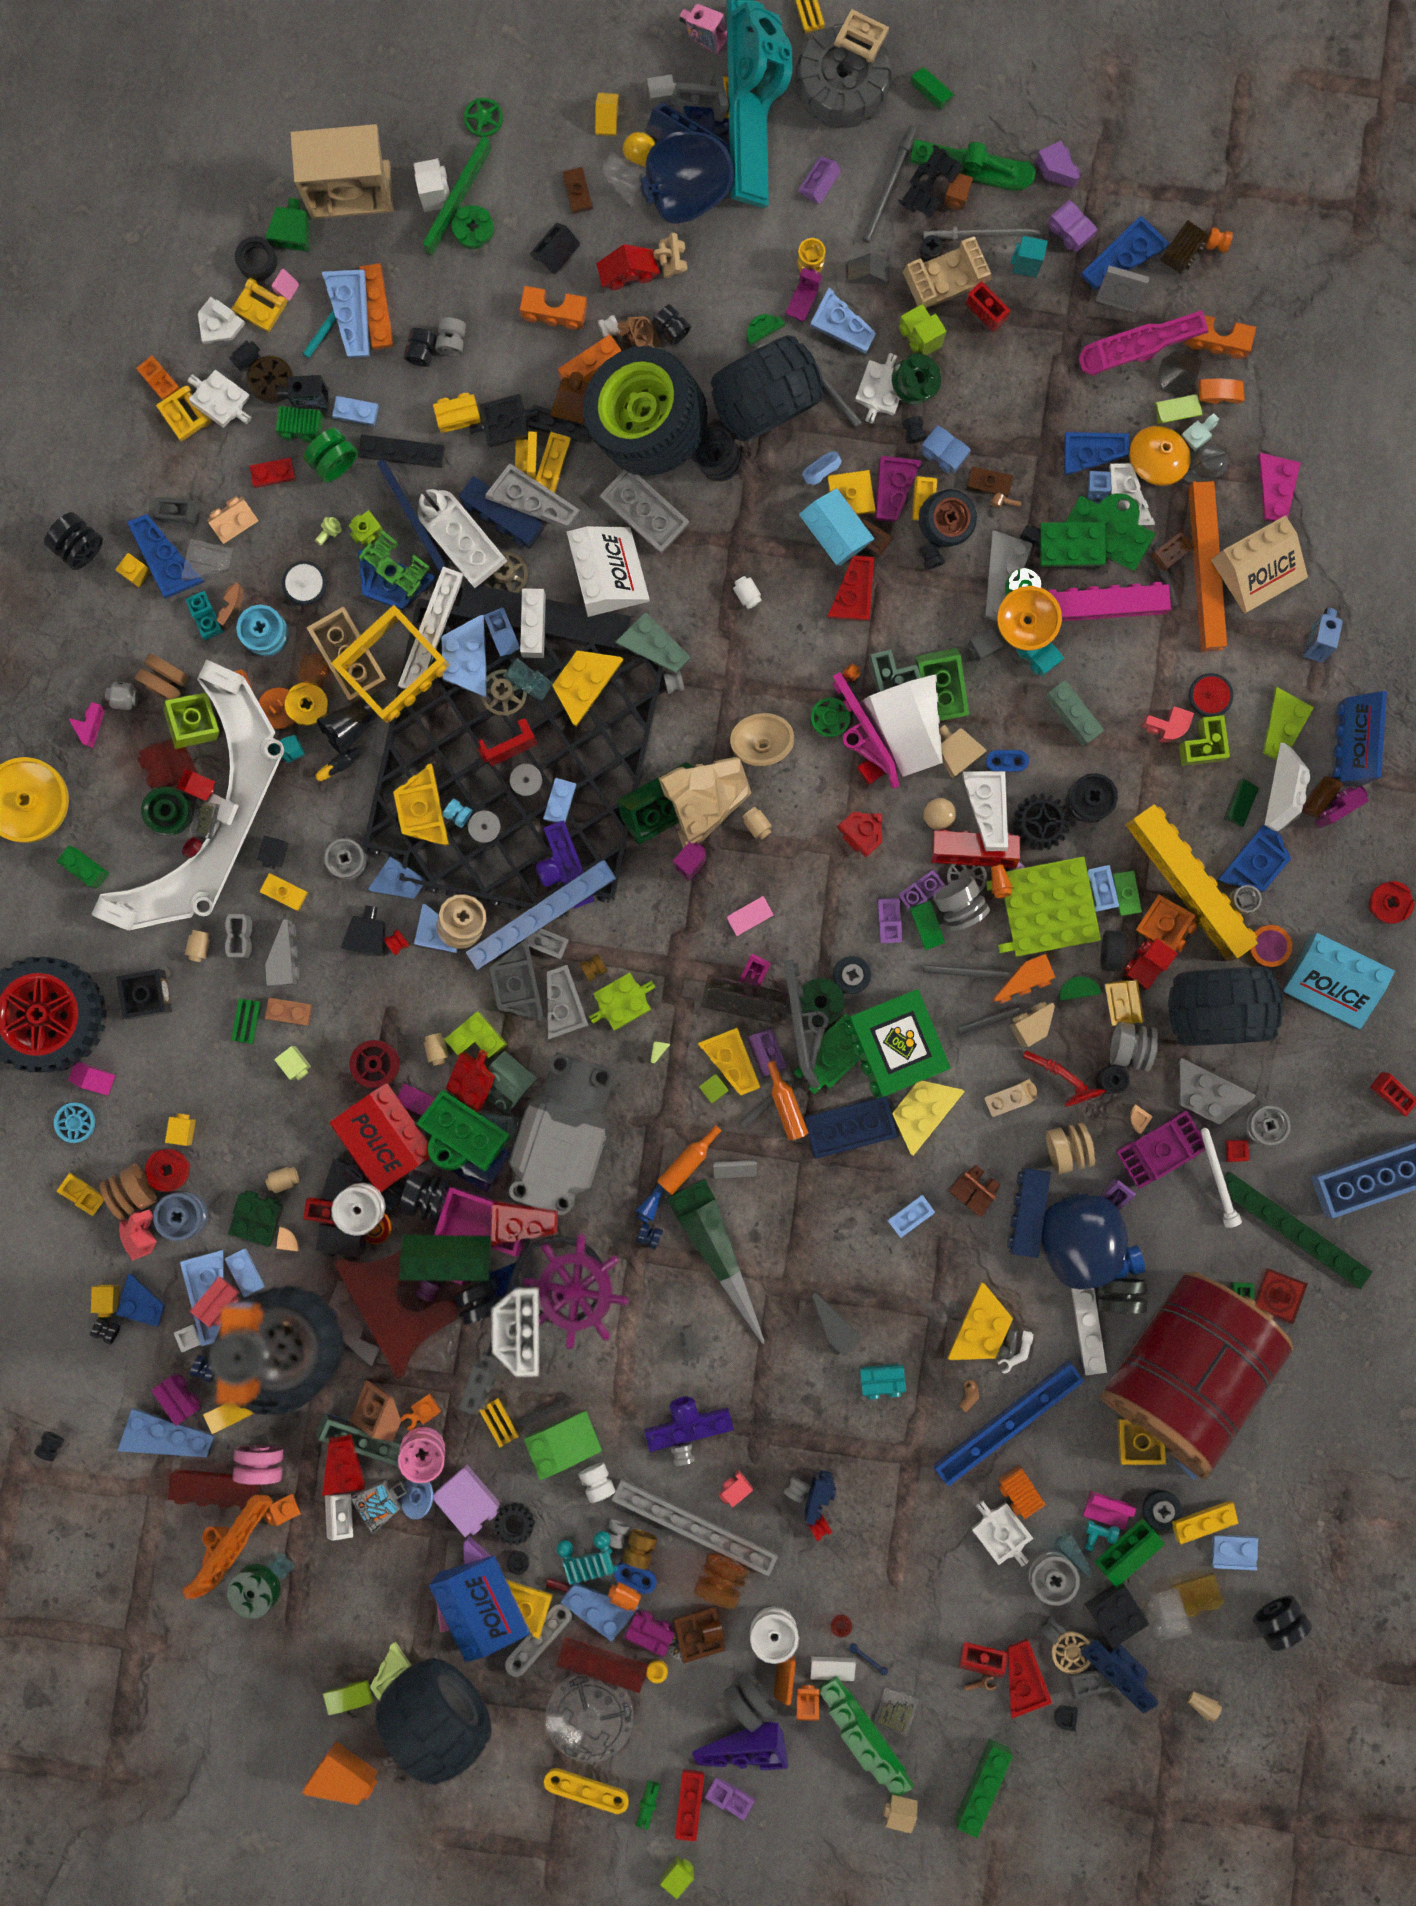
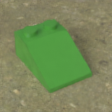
M953 648L915 656L921 678L936 674L939 720L968 716L969 710L961 654L958 649Z
M586 1410L529 1433L524 1438L540 1480L562 1472L602 1452Z

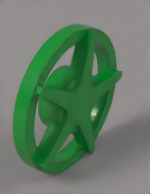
M476 98L465 109V125L475 136H492L502 126V110L492 99ZM481 103H489L493 107L486 109L482 107ZM477 104L478 110L476 113L468 114L470 109ZM496 110L500 114L498 124L492 120L491 115ZM468 119L476 120L478 124L477 131L469 125ZM489 125L495 127L491 131L481 132L482 127Z

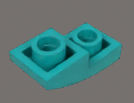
M205 591L185 599L204 641L224 632L221 624L216 621L218 617Z

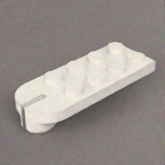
M428 489L426 490L427 494L440 510L436 511L424 495L421 494L418 518L472 586L476 588L503 566L507 560L453 494L445 490Z

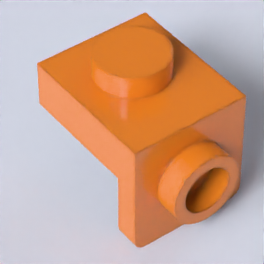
M289 1494L273 1502L263 1516L267 1524L278 1526L301 1513L293 1494Z
M804 1685L801 1686V1689H797V1721H819V1689H814V1686Z

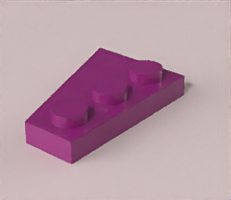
M880 456L875 520L897 521L922 460Z

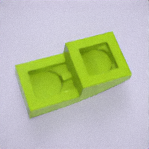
M368 1680L350 1683L346 1687L327 1690L323 1693L328 1715L349 1711L374 1702Z

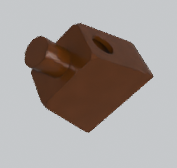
M573 372L570 378L564 377L562 379L550 416L584 424L583 400L589 383L583 382V375L581 373Z

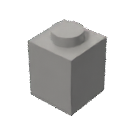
M672 74L647 78L651 108H655L661 102L673 105L671 98L677 82L673 83Z

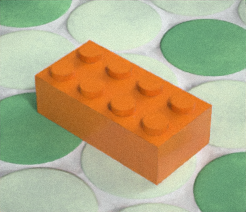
M232 1302L221 1307L220 1337L238 1328H249L259 1332V1324L263 1321V1310L260 1309V1303ZM256 1377L242 1385H230L218 1378L217 1403H248L259 1393L260 1381Z

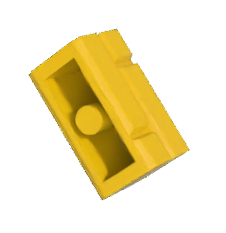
M462 393L457 396L458 398L451 400L449 398H441L437 400V403L433 404L441 433L469 427V425L481 422L474 394Z

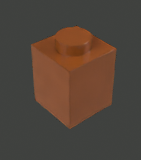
M958 174L955 181L949 183L944 204L954 210H964L973 177Z

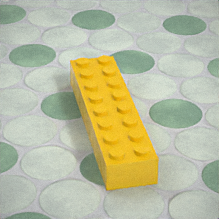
M1153 804L1127 822L1125 826L1189 912L1196 915L1198 924L1226 961L1238 959L1258 944L1256 934L1252 929L1244 925L1242 915L1237 910L1234 911L1229 905L1231 903L1230 899L1226 894H1221L1215 879L1206 874L1203 870L1205 869L1203 863L1198 858L1195 859L1191 854V847L1186 841L1180 839L1177 828L1173 824H1169L1165 819L1166 814L1163 809Z

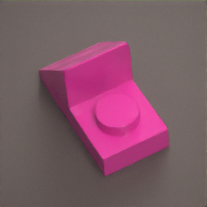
M92 702L85 711V722L69 718L82 744L89 748L94 747L106 709Z

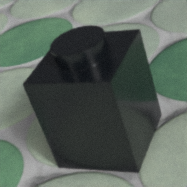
M264 835L257 860L263 862L262 866L275 870V866L282 868L289 843Z

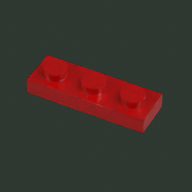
M682 1769L675 1839L697 1841L704 1781L703 1771Z

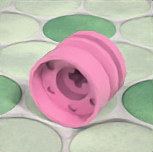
M417 1427L410 1430L402 1439L399 1449L398 1466L401 1473L408 1480L415 1483H427L434 1480L441 1473L444 1466L445 1443L442 1436L436 1430L429 1427ZM423 1448L426 1453L422 1454L419 1449Z

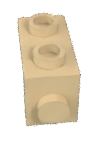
M1027 1079L1015 1086L986 1096L984 1099L991 1116L995 1117L1030 1104L1038 1099L1036 1086L1030 1079Z

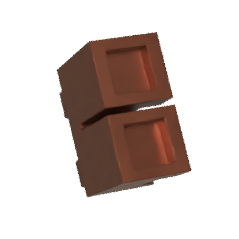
M974 1165L967 1172L963 1171L947 1191L982 1218L986 1209L996 1199L995 1194L1000 1184L990 1177L983 1186L978 1180L985 1172L977 1165Z

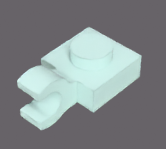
M1213 413L1203 424L1197 420L1182 433L1181 437L1196 452L1211 439L1212 434L1209 431L1218 425L1219 418Z

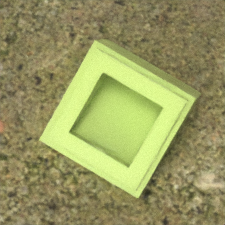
M653 1043L651 1063H656L671 1044Z

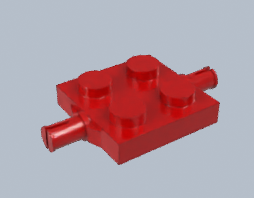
M479 1050L476 1059L466 1052L460 1053L446 1086V1089L457 1097L458 1101L467 1105L475 1112L482 1110L495 1079V1075L488 1071L484 1065L488 1055L485 1050Z

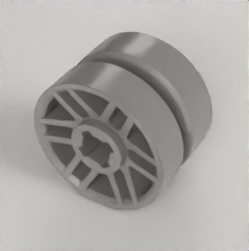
M338 839L328 846L325 852V864L328 870L335 876L344 880H353L365 872L368 865V856L364 848L355 841ZM344 857H348L350 859L349 862H345L343 860Z
M1261 1105L1254 1107L1248 1112L1244 1121V1129L1247 1136L1255 1143L1264 1145H1277L1283 1142L1289 1135L1291 1128L1290 1119L1286 1112L1276 1106Z

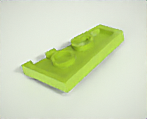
M1278 687L1274 688L1273 705L1270 710V721L1263 748V754L1276 761L1278 759L1280 743H1285L1292 748L1314 708Z

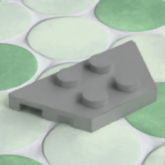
M1183 1058L1178 1060L1180 1068V1078H1178V1087L1180 1088L1179 1106L1215 1124H1221L1256 1096Z

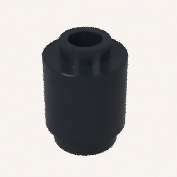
M245 340L231 352L232 355L229 359L239 371L243 368L247 369L260 357L258 353L260 348L252 340L250 342Z

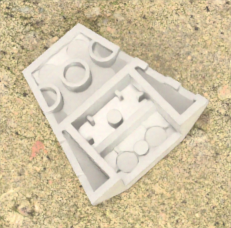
M936 674L905 682L873 694L859 702L902 777L943 763L941 734H939L938 725L940 720L937 711Z

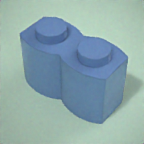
M938 425L921 446L922 454L930 461H937L940 464L939 467L944 472H951L953 474L960 468L971 451L963 442L954 438L948 431Z

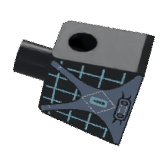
M321 375L292 376L288 378V386H277L278 399H289L293 407L328 409L329 388Z

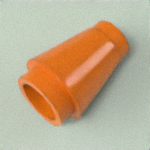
M997 865L992 867V893L995 894V898H1004L1012 895L1013 887L1004 866Z

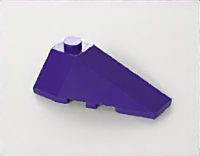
M765 1722L754 1732L748 1729L742 1730L692 1751L693 1758L700 1766L726 1767L728 1763H732L743 1769H746L747 1765H760L759 1770L788 1769L784 1734L779 1724L775 1722Z

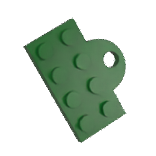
M1123 493L1111 494L1104 498L1100 504L1080 495L1066 522H1105L1106 558L1132 572L1136 571L1156 536V533L1138 524L1140 519L1138 504L1131 496ZM1127 501L1130 506L1126 511H1120L1117 508L1119 502Z
M443 1090L416 1123L419 1128L432 1136L428 1144L429 1156L439 1168L444 1170L458 1169L469 1161L486 1172L511 1138L510 1134ZM442 1152H448L449 1158L446 1161L441 1162L438 1160Z

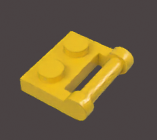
M249 278L244 290L232 307V311L269 333L285 308L287 299L273 294L258 285L256 280ZM255 292L274 303V308L271 309L251 297L252 293Z
M189 386L182 387L156 405L181 442L212 423L211 418L189 403V398L193 393ZM185 399L198 417L196 421H192L179 402L180 400Z

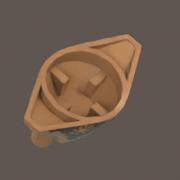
M644 316L628 317L626 321L618 322L617 327L620 330V336L631 346L661 348L662 341L648 318Z

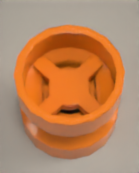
M1212 227L1207 238L1206 249L1213 250L1216 248L1222 253H1227L1232 241L1233 232H1220L1218 228Z

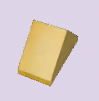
M598 93L595 115L596 135L616 136L619 94Z

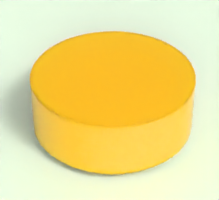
M660 1659L650 1661L646 1667L648 1680L652 1683H661L666 1679L668 1674L666 1663Z

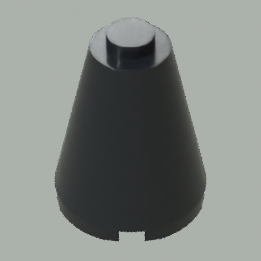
M365 700L320 716L316 722L321 732L328 737L327 741L339 754H342L348 750L377 718V714Z

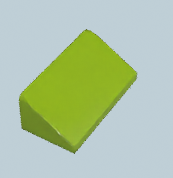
M1197 395L1155 402L1158 424L1202 415Z

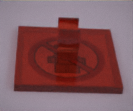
M1266 1268L1255 1299V1306L1261 1311L1269 1312L1273 1317L1294 1324L1308 1283Z

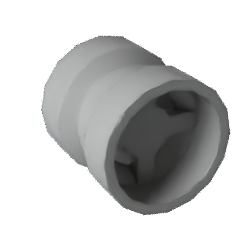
M610 1519L607 1526L609 1529L608 1534L611 1538L609 1546L622 1549L625 1543L624 1536L628 1534L630 1526L622 1521Z

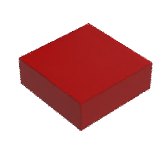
M1247 1139L1225 1140L1226 1162L1250 1161Z

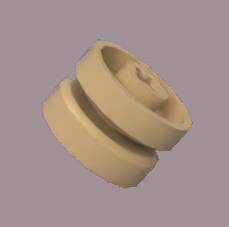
M455 895L448 898L442 904L436 922L437 933L440 939L448 946L456 949L468 948L474 945L480 939L486 923V911L482 904L474 897Z

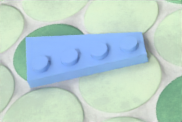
M365 271L322 272L347 356L349 358L370 357Z

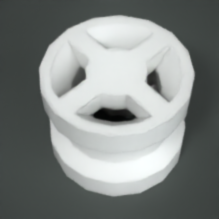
M614 315L609 316L607 320H598L603 338L609 334L611 336L620 335V330L617 327L618 323Z

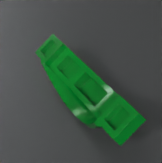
M837 1676L820 1685L818 1688L819 1693L830 1707L829 1714L842 1730L840 1736L864 1770H870L879 1784L882 1785L884 1783L893 1795L901 1796L913 1789L914 1784L906 1774L904 1766L849 1689L844 1687Z

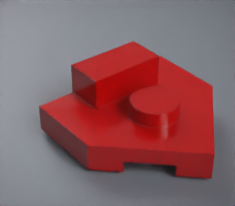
M852 812L837 826L843 834L842 838L856 853L860 851L865 858L882 843V814Z

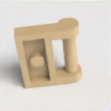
M851 9L835 40L834 46L838 48L843 47L866 58V61L872 64L889 32V27ZM848 34L872 46L871 50L846 39V35Z

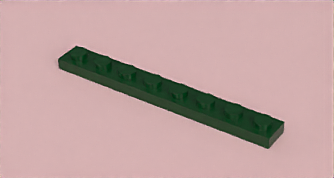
M1227 1172L1224 1180L1232 1201L1361 1290L1372 1274L1371 1270L1236 1175Z

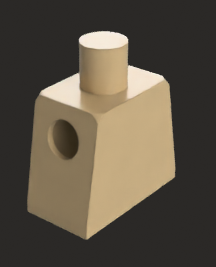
M946 725L939 729L942 741V762L952 779L986 752V749L962 728L954 734L951 733Z

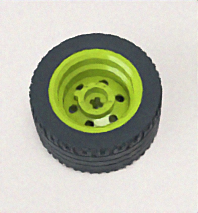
M632 347L618 352L606 360L590 380L583 400L584 424L592 440L617 466L629 473L639 474L640 476L663 474L684 463L695 452L702 441L708 422V406L701 387L674 355L658 347Z

